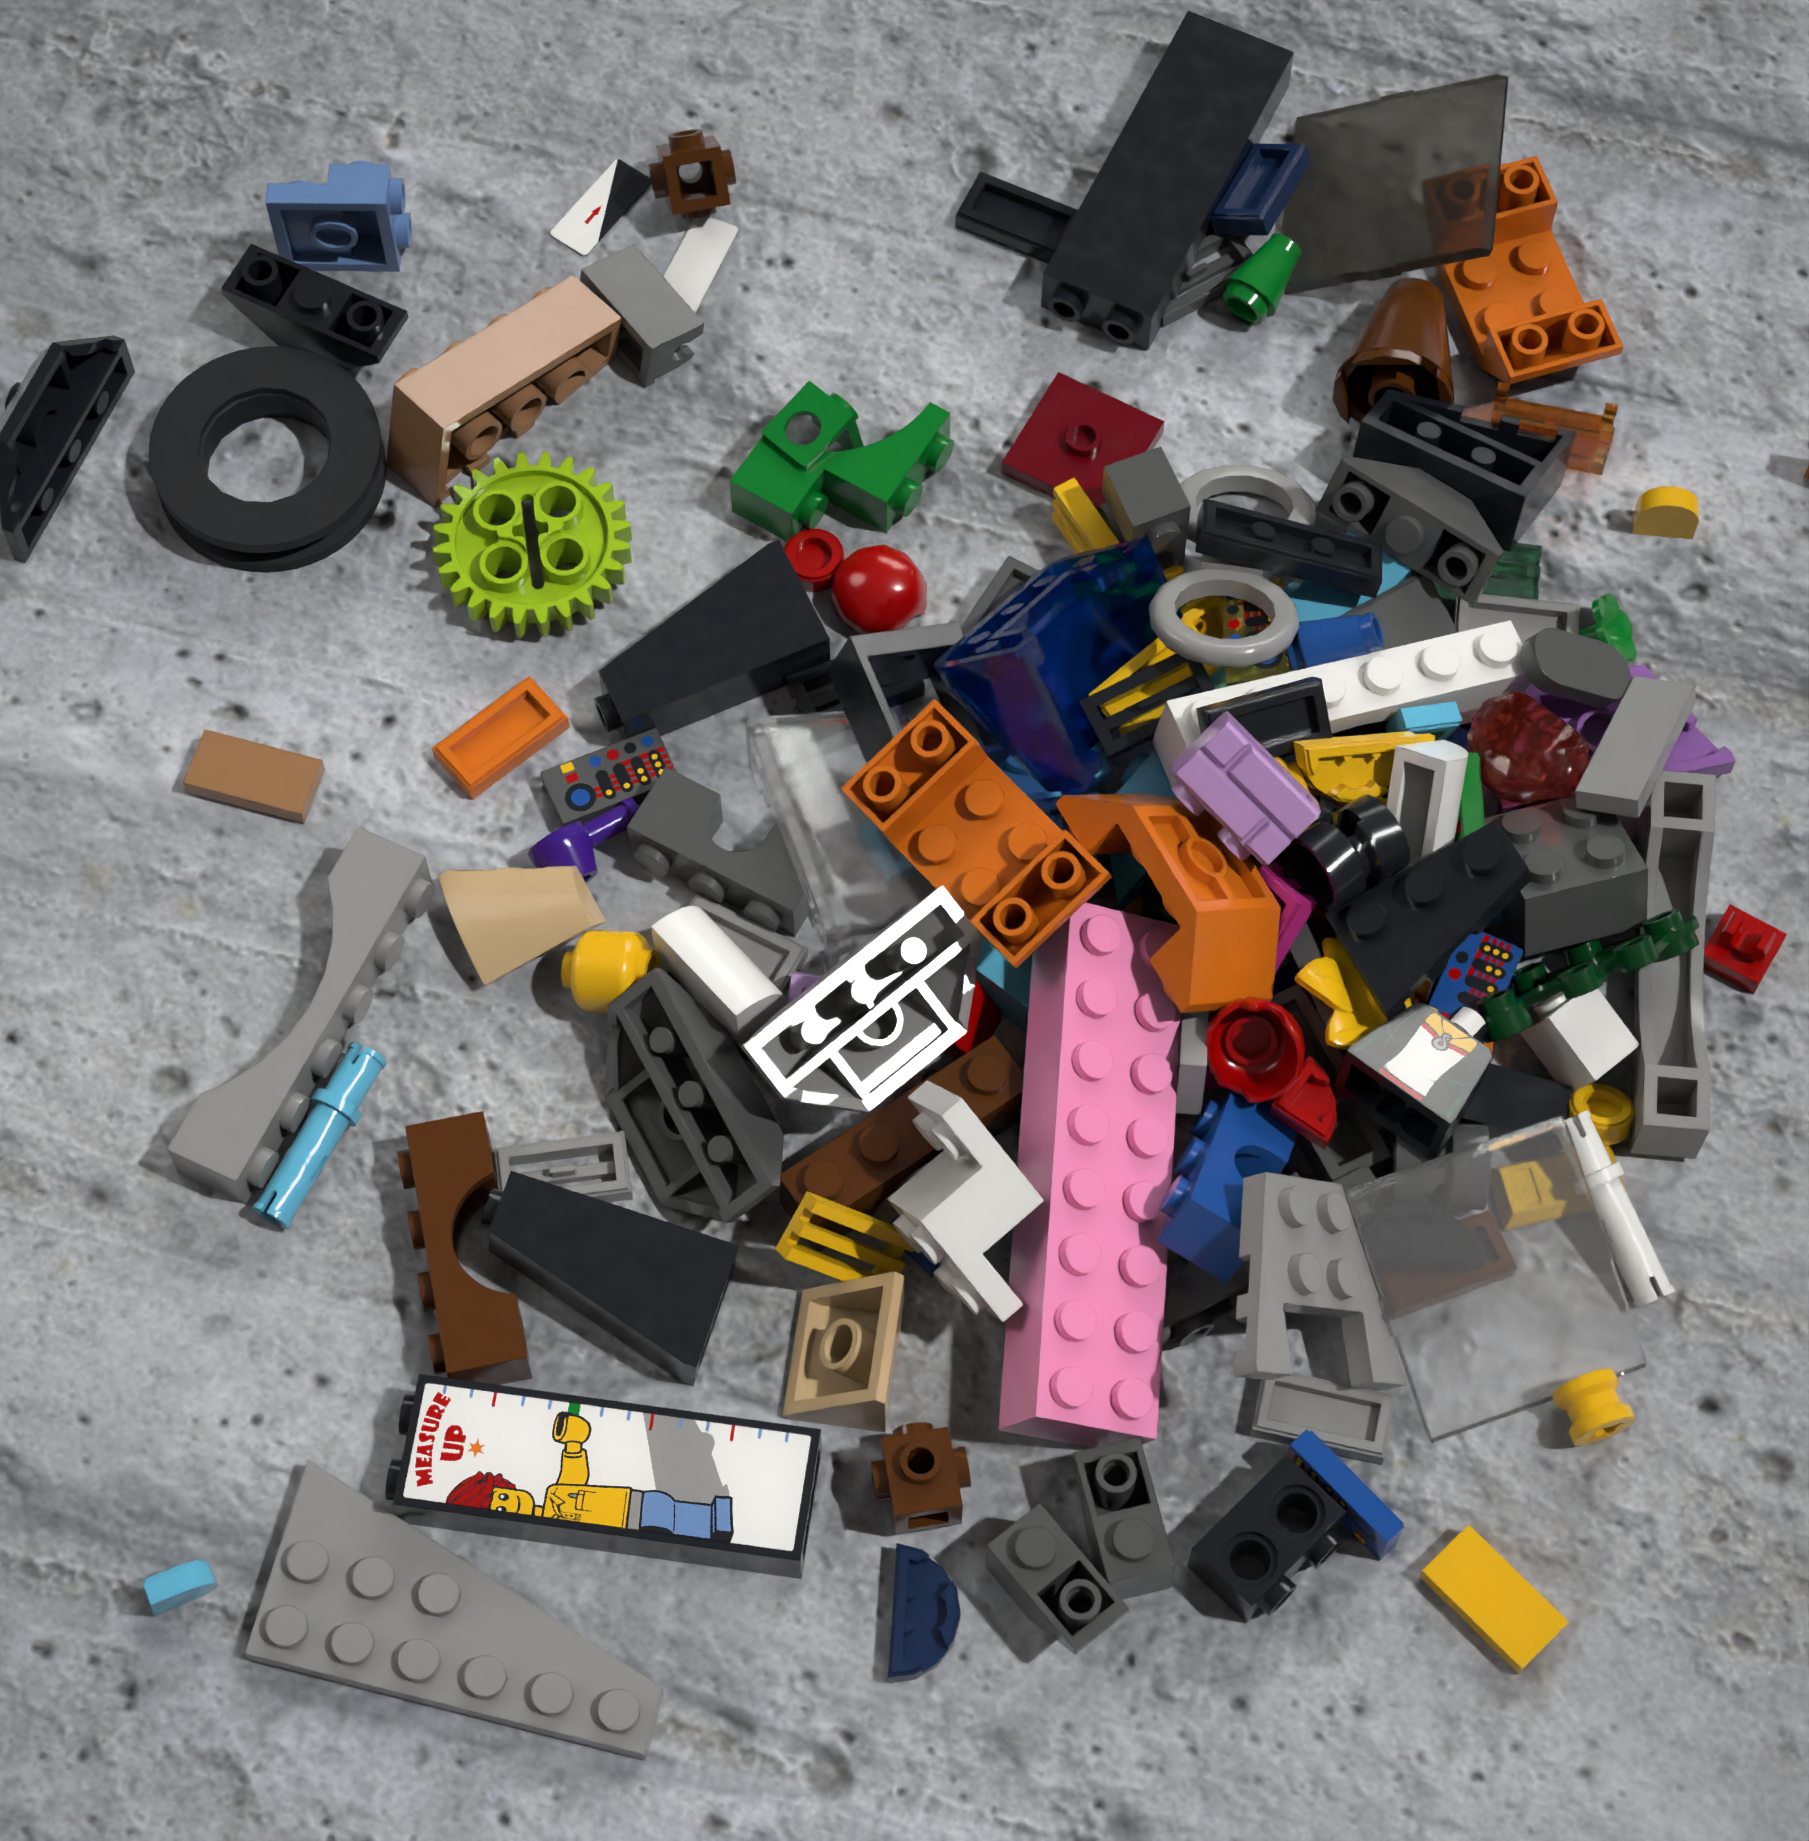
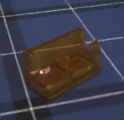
M1498 382L1489 422L1499 424L1501 415L1520 419L1519 429L1556 437L1558 428L1575 431L1577 434L1566 469L1602 476L1613 441L1615 430L1613 423L1618 410V404L1606 402L1602 415L1508 398L1510 384Z

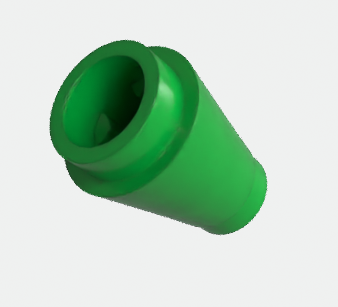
M1272 234L1270 239L1225 281L1227 290L1222 295L1225 306L1236 316L1251 324H1261L1265 317L1273 316L1295 269L1297 260L1302 255L1299 246L1282 234Z

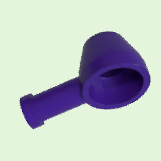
M628 797L620 802V806L585 824L574 822L555 830L538 841L528 851V856L536 868L577 866L585 883H587L598 873L593 847L626 831L628 824L639 807L631 797Z

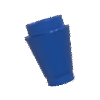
M1374 612L1364 615L1357 614L1299 622L1298 632L1290 647L1287 648L1293 670L1296 671L1373 653V651L1384 648V636Z

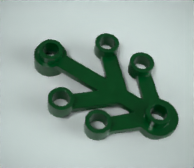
M1679 909L1669 910L1644 921L1642 925L1645 933L1603 947L1599 938L1564 947L1561 951L1568 965L1567 967L1547 973L1543 962H1536L1515 970L1510 982L1511 988L1492 993L1476 1002L1479 1015L1487 1025V1034L1484 1037V1042L1499 1041L1530 1027L1533 1024V1020L1528 1007L1563 991L1566 999L1576 998L1603 985L1602 981L1619 966L1622 972H1628L1690 951L1699 945V940L1695 933V930L1699 928L1696 916L1682 917Z

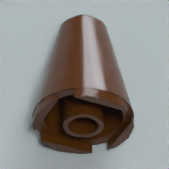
M1403 278L1392 283L1340 366L1334 381L1333 402L1340 417L1348 424L1351 417L1361 424L1362 419L1388 389L1454 404V386L1445 302L1441 291L1431 282L1420 278Z

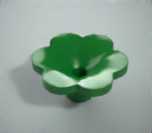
M1607 593L1600 596L1599 599L1592 602V612L1596 624L1580 630L1578 635L1610 644L1620 652L1628 665L1630 661L1636 660L1637 657L1636 647L1631 638L1633 631L1630 620L1626 613L1619 609V605L1612 594Z

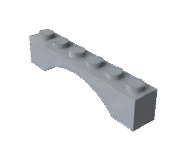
M1662 770L1639 816L1638 852L1648 867L1647 919L1673 909H1679L1682 917L1696 916L1699 928L1695 930V933L1699 940V945L1674 958L1650 963L1635 969L1633 1036L1640 1046L1632 1052L1631 1101L1633 1102L1635 1113L1630 1130V1153L1696 1159L1710 1131L1711 1068L1707 1054L1704 1024L1703 966L1707 896L1715 836L1716 775ZM1643 927L1636 929V936L1645 933Z
M357 827L327 878L333 907L332 943L325 973L310 1006L289 1035L260 1062L232 1080L200 1093L167 1148L178 1173L247 1204L256 1187H265L272 1178L279 1160L278 1148L288 1131L295 1133L303 1124L311 1104L310 1093L320 1077L327 1078L335 1069L342 1052V1044L340 1042L351 1023L358 1024L365 1017L373 998L372 986L382 969L389 971L395 965L403 948L404 937L402 935L412 917L420 918L425 913L434 893V884L432 883L424 855L360 827Z

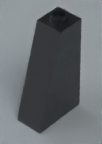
M780 540L764 546L598 671L602 695L594 698V703L600 720L608 733L617 729L621 739L625 740L657 728L660 736H663L787 685V676L830 660V638Z
M511 1171L504 1191L492 1189L482 1215L481 1226L489 1228V1252L680 1382L694 1386L736 1265L739 1245Z

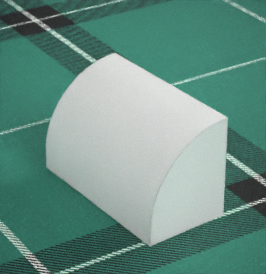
M1446 740L1396 745L1386 807L1397 819L1410 848V862L1406 868L1398 873L1454 843L1468 760L1467 750L1457 744Z
M699 906L680 908L651 926L654 949L659 953L661 964L698 1003L727 1029L731 1038L739 1046L760 1029L774 1014L788 1004L786 996Z

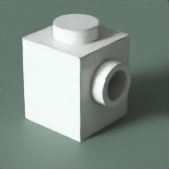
M1598 988L1572 999H1566L1562 991L1539 1002L1533 1007L1539 1018L1530 1027L1520 1032L1554 1080L1558 1083L1572 1086V1092L1595 1082L1640 1046Z

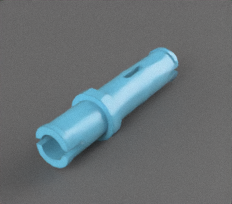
M352 1041L325 1089L318 1088L310 1100L314 1104V1108L285 1153L284 1158L259 1200L252 1206V1210L264 1220L272 1224L278 1220L277 1225L287 1230L290 1228L292 1219L320 1175L348 1126H356L361 1118L362 1113L358 1108L381 1069L383 1070L387 1064L386 1059L375 1050L365 1046L364 1050L360 1051L362 1045Z

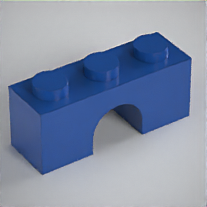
M1231 1090L1226 1093L1219 1104L1209 1099L1202 1107L1201 1115H1197L1191 1125L1189 1133L1195 1137L1181 1154L1174 1169L1175 1172L1182 1176H1179L1173 1182L1159 1207V1210L1165 1213L1167 1217L1157 1240L1225 1283L1228 1282L1244 1262V1260L1239 1258L1243 1178L1264 1172L1279 1174L1288 1163L1298 1132L1270 1114L1271 1106L1265 1102L1249 1103L1244 1096Z

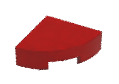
M1309 1056L1302 1064L1298 1080L1284 1096L1278 1097L1273 1102L1270 1114L1325 1150L1332 1138L1337 1121L1336 1098L1328 1074L1322 1066Z

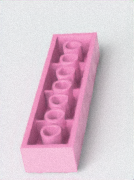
M1085 902L1032 953L1017 1167L1044 1201L1014 1226L1012 1232L1009 1287L1023 1303V1306L1006 1320L999 1431L1090 1448L1140 1437L1142 1444L1157 1439L1168 1247L1157 1240L1167 1217L1165 1213L1159 1210V1207L1172 1185L1181 1012L1164 992L1163 982L1149 959L1181 928L1179 925Z

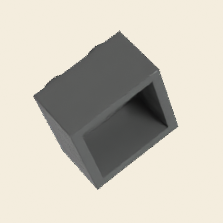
M1573 795L1484 818L1485 825L1494 820L1498 821L1529 868L1532 880L1501 911L1519 947L1524 949L1523 954L1525 957L1643 927L1642 923L1647 920L1648 867L1616 815L1576 808V796Z

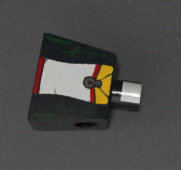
M1414 1003L1360 1039L1347 1050L1333 1090L1434 1162L1442 1153L1475 1098L1493 1059L1491 1050L1481 1043L1487 1034V1025L1476 1011L1467 1007L1458 1008L1447 1019L1426 1003Z

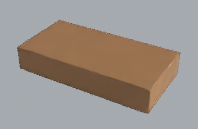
M204 729L183 784L186 792L305 823L325 772V767L321 759Z

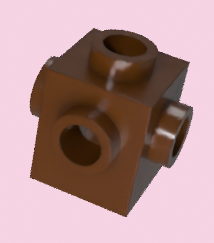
M701 129L684 130L668 135L669 143L656 146L658 162L649 164L652 189L655 199L665 197L666 204L672 215L682 214L684 219L701 218L715 214L717 212L716 207L731 205L728 185L736 184L730 149L721 150L720 144L713 135L704 137L703 130ZM699 163L700 169L694 178L685 179L679 175L681 165Z
M916 1422L897 1427L892 1432L893 1436L881 1437L882 1460L870 1462L876 1502L889 1500L895 1535L962 1524L963 1504L960 1489L971 1487V1479L965 1447L952 1448L949 1426L933 1429L931 1423Z

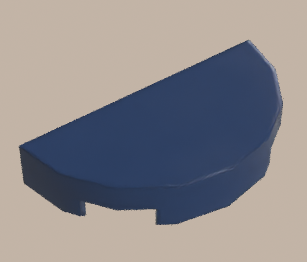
M899 1543L896 1544L888 1683L915 1680L938 1667L954 1646L961 1620L957 1587L953 1580H950L944 1568L929 1558V1554L924 1550Z

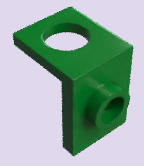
M810 380L762 430V435L767 441L804 470H808L834 441H837L847 450L864 446L856 424L859 416L854 408L836 393H832L829 396ZM802 415L811 416L813 423L821 429L819 436L813 442L806 445L794 444L786 436L789 423L794 418Z

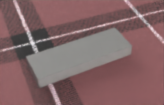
M1638 676L1633 677L1575 790L1576 808L1639 818L1696 703L1695 685Z

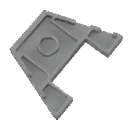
M1269 1172L1243 1178L1239 1258L1244 1261L1250 1260L1248 1293L1237 1296L1236 1320L1240 1323L1247 1322L1245 1349L1234 1351V1376L1273 1380L1293 1375L1285 1311L1338 1317L1341 1319L1351 1387L1388 1390L1405 1386V1374L1342 1184Z

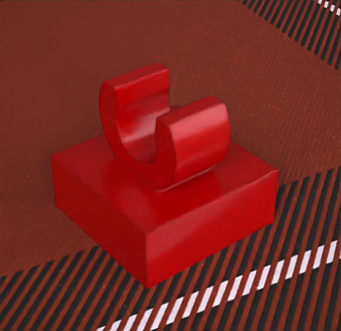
M1730 904L1704 948L1703 968L1754 994L1787 934Z

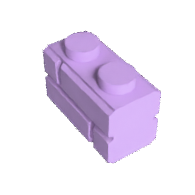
M1228 711L1221 714L1171 764L1172 776L1178 781L1171 788L1173 793L1196 816L1207 810L1223 826L1217 833L1218 837L1242 861L1253 855L1264 867L1270 864L1321 813L1318 801Z

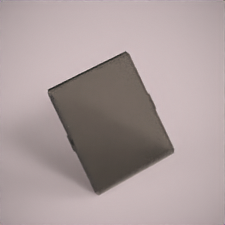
M1494 74L1415 92L1414 90L1381 96L1380 99L1297 117L1293 127L1292 144L1307 145L1311 163L1284 207L1281 234L1294 241L1301 249L1302 255L1297 260L1283 295L1368 280V282L1401 276L1403 272L1489 256L1493 250L1509 76Z

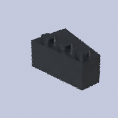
M1388 389L1362 419L1352 457L1419 468L1473 501L1500 547L1510 552L1561 487L1577 432L1558 428L1556 437L1519 429L1520 419L1501 415L1499 424L1462 416L1464 406Z

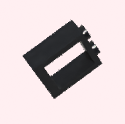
M958 622L850 636L827 670L866 763L900 732L880 686L923 679L931 680L941 705L978 741L987 756L999 768H1001L1014 750Z

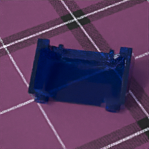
M1148 537L1073 554L1047 565L1026 581L934 663L935 670L944 689L1048 792L1060 791L1062 796L1077 795L1086 791L1097 782L1095 775L1103 767V761L1098 751L1092 748L1099 741L1096 739L1091 725L1080 707L1079 701L1089 697V693L1158 638L1151 629L1149 605L1158 589L1168 581ZM1179 608L1176 615L1181 619L1183 614ZM1098 710L1103 719L1107 718L1101 710Z

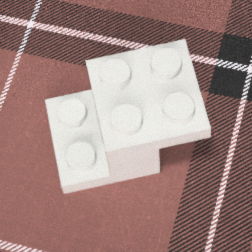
M927 1080L907 1097L920 1113L912 1121L923 1137L937 1151L940 1149L944 1151L887 1199L900 1214V1217L892 1224L917 1253L922 1251L934 1265L937 1263L941 1265L933 1274L958 1303L962 1301L975 1315H978L984 1309L1004 1322L1022 1307L1023 1303L993 1268L983 1253L1044 1200L961 1097Z

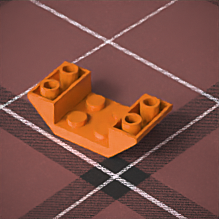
M1537 155L1426 184L1425 197L1438 273L1479 368L1507 384H1513L1622 354L1623 344L1602 298L1584 303L1552 233L1551 228L1558 201Z
M936 699L932 700L840 788L935 889L942 885L981 936L1015 968H1018L1112 877L1066 829L1062 831L987 756L978 741Z
M1154 794L1063 795L1055 803L1069 826L1070 834L1091 855L1132 853L1137 862L1145 868L1161 894L1166 911L1178 922L1181 928L1149 961L1163 982L1164 992L1176 1004L1181 1013L1220 1010L1225 1004L1238 998L1245 999L1248 996L1264 998L1269 1001L1273 999L1281 907L1251 858L1249 857L1245 861L1240 860L1221 841L1217 833L1223 826L1207 810L1196 816L1178 798Z

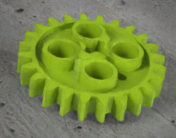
M544 451L537 465H529L524 452H518L516 467L510 469L498 457L493 459L495 474L490 477L477 469H473L471 471L474 483L473 489L455 484L453 490L458 505L451 503L441 504L440 510L444 523L436 524L433 527L436 544H438L433 547V554L436 566L440 567L438 572L442 587H451L450 593L455 607L468 603L467 607L471 621L475 622L489 613L493 632L497 633L508 620L514 622L516 636L519 638L523 637L529 623H537L542 637H548L550 621L559 620L567 631L573 630L571 614L578 611L584 617L592 620L595 618L593 599L607 604L613 602L610 584L624 585L626 578L623 565L632 563L631 546L628 543L632 541L630 521H624L626 519V511L623 500L614 501L612 483L609 481L597 485L595 468L591 466L577 476L575 475L573 457L568 456L559 468L551 465L549 452ZM527 499L532 500L534 503L544 586L540 589H535L532 586L522 503ZM558 510L570 511L568 515L563 517L549 516L552 512ZM497 518L510 519L507 523L502 525L488 524L489 522ZM566 562L578 564V566L570 570L556 569L559 564ZM505 570L518 572L506 579L494 577L499 572Z

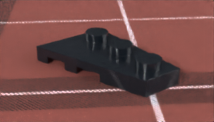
M1494 820L1367 890L1339 909L1324 915L1331 931L1389 1021L1406 1009L1404 1002L1426 980L1430 983L1433 982L1448 966L1446 959L1471 934L1478 935L1532 879L1528 866L1498 821Z

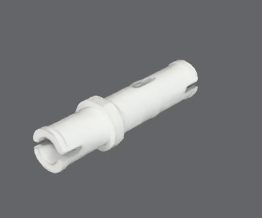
M1587 1110L1550 1127L1552 1134L1554 1133L1576 1178V1182L1571 1183L1576 1196L1583 1193L1634 1300L1633 1304L1635 1308H1639L1657 1300L1661 1296L1664 1297L1674 1292L1675 1289L1673 1285H1670L1619 1176L1625 1173L1619 1162L1612 1163L1590 1118L1591 1114Z

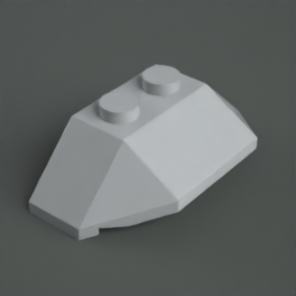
M942 885L870 937L774 1014L740 1047L780 1099L868 1113L967 1032L975 986L977 957L980 956L983 937Z

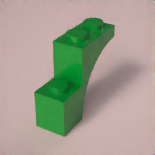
M929 402L913 421L891 436L855 449L825 451L808 470L802 469L762 436L730 479L732 512L788 542L793 535L804 530L806 527L813 529L822 519L828 502L887 533L899 515L907 517L914 510L922 493L923 486L921 484L931 470L938 473L950 458L954 447V440L950 439V412Z

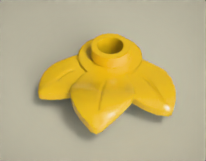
M1326 937L1322 941L1324 957L1316 958L1309 962L1295 976L1294 980L1334 1010L1325 1030L1326 1044L1338 1049L1348 1050L1353 1044L1388 1020L1338 940ZM1410 997L1404 1002L1406 1009L1412 1005Z

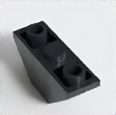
M250 244L221 287L222 295L279 347H290L315 353L336 363L344 370L380 363L409 318L408 312L402 308L254 244Z

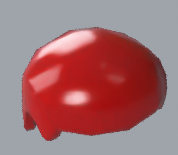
M885 544L860 548L850 554L837 568L833 577L831 603L845 626L862 635L904 629L915 616L924 615L927 608V583L921 571L906 553Z
M1258 997L1238 998L1225 1004L1207 1026L1205 1036L1207 1064L1214 1075L1216 1083L1221 1087L1244 1096L1247 1102L1261 1103L1284 1096L1300 1077L1305 1054L1302 1030L1292 1014L1281 1005Z

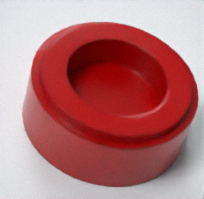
M806 529L793 535L784 548L805 591L821 592L832 587L834 574L839 565L844 561L843 546L836 536L822 529Z

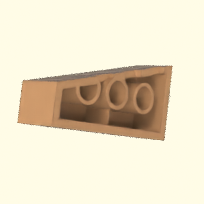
M572 275L552 288L545 287L534 295L531 301L513 312L497 316L485 329L464 342H454L441 356L423 367L408 370L398 379L393 387L386 465L431 506L437 507L451 495L450 489L445 486L464 469L471 476L473 469L480 471L491 462L487 452L506 434L511 432L517 439L535 425V421L542 413L547 400L552 398L556 403L561 404L616 358L622 317Z

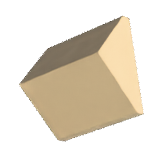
M893 1271L802 1290L782 1416L797 1421L886 1433L904 1312V1275Z

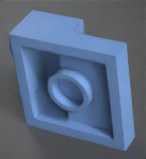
M355 161L350 164L329 163L327 183H311L304 180H296L289 183H267L266 207L279 256L314 271L400 272L402 248H411L412 218L410 212H405L406 193L404 179L392 178L389 164H374L368 161Z

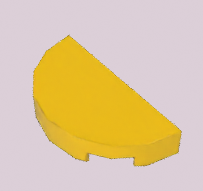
M1410 731L1302 740L1293 741L1297 766L1307 782L1330 798L1342 802H1352L1366 794L1376 798L1385 795L1388 792L1386 787L1390 785L1396 745L1418 743L1419 735Z

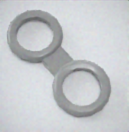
M1222 465L1201 470L1180 484L1191 505L1187 539L1195 544L1197 516L1199 513L1197 507L1203 499L1225 492H1250L1266 496L1282 505L1289 513L1287 520L1314 526L1316 523L1313 499L1298 482L1277 471L1252 465ZM1204 554L1202 555L1201 568L1199 570L1179 574L1163 584L1149 605L1151 629L1166 648L1187 660L1214 667H1246L1271 660L1290 647L1298 632L1299 620L1294 602L1281 587L1263 578L1264 570ZM1207 596H1230L1246 600L1261 608L1272 622L1269 627L1257 635L1240 639H1219L1200 634L1189 628L1180 620L1176 612L1180 607L1194 599Z

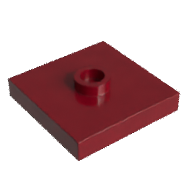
M1058 372L1003 459L1001 473L1055 498L1053 488L1075 478L1100 514V505L1106 503L1102 494L1104 466L1154 449L1163 434L1165 421Z

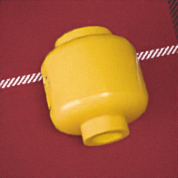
M613 930L587 931L577 941L574 951L568 950L563 957L561 967L562 983L566 989H571L575 1003L583 1011L608 1014V1005L654 968L662 969L661 958L656 949H650L648 941L640 933Z

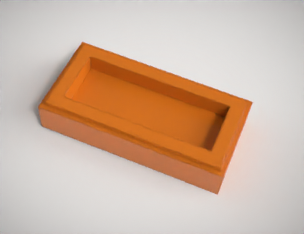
M528 676L432 747L433 756L473 800L570 728L569 719L537 683Z

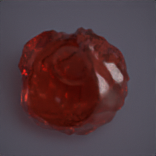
M1509 691L1483 702L1479 711L1471 718V729L1467 742L1469 752L1478 753L1480 757L1482 783L1499 798L1511 803H1532L1553 798L1563 799L1574 794L1588 766V743L1564 720L1521 691Z

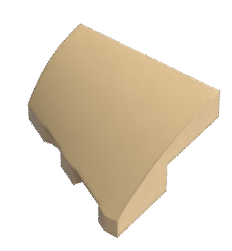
M549 866L545 868L524 869L522 867L491 870L451 869L438 875L453 921L484 986L498 981L542 955L559 949L582 936L585 932L591 931L606 922L577 866Z

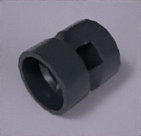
M1366 794L1333 812L1330 823L1320 821L1305 829L1286 847V857L1291 872L1297 883L1302 886L1303 892L1310 894L1317 901V907L1326 912H1332L1362 895L1366 888V882L1370 885L1380 884L1406 868L1410 862V848L1401 826L1391 811L1376 797Z

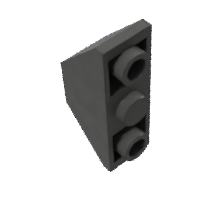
M1345 456L1338 464L1316 508L1317 511L1361 538L1380 543L1384 552L1472 606L1477 602L1503 554L1502 548L1473 501L1419 468Z

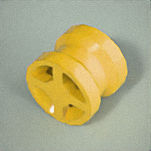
M1612 1368L1599 1369L1583 1374L1563 1384L1552 1394L1557 1408L1567 1412L1571 1421L1568 1433L1575 1446H1585L1605 1440L1627 1429L1636 1420L1632 1408L1620 1401L1616 1392L1620 1382Z

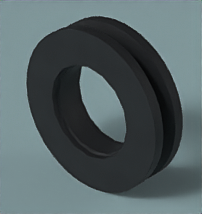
M278 346L254 347L225 354L202 365L182 380L169 394L155 418L150 434V470L169 523L179 537L197 553L220 565L237 570L263 573L282 572L308 566L327 558L347 545L361 532L377 509L385 486L387 472L386 454L378 418L367 393L342 367L327 358L301 349ZM264 417L294 418L314 426L327 439L329 451L324 467L313 482L292 496L272 502L243 501L222 492L208 477L210 457L220 441L244 423Z

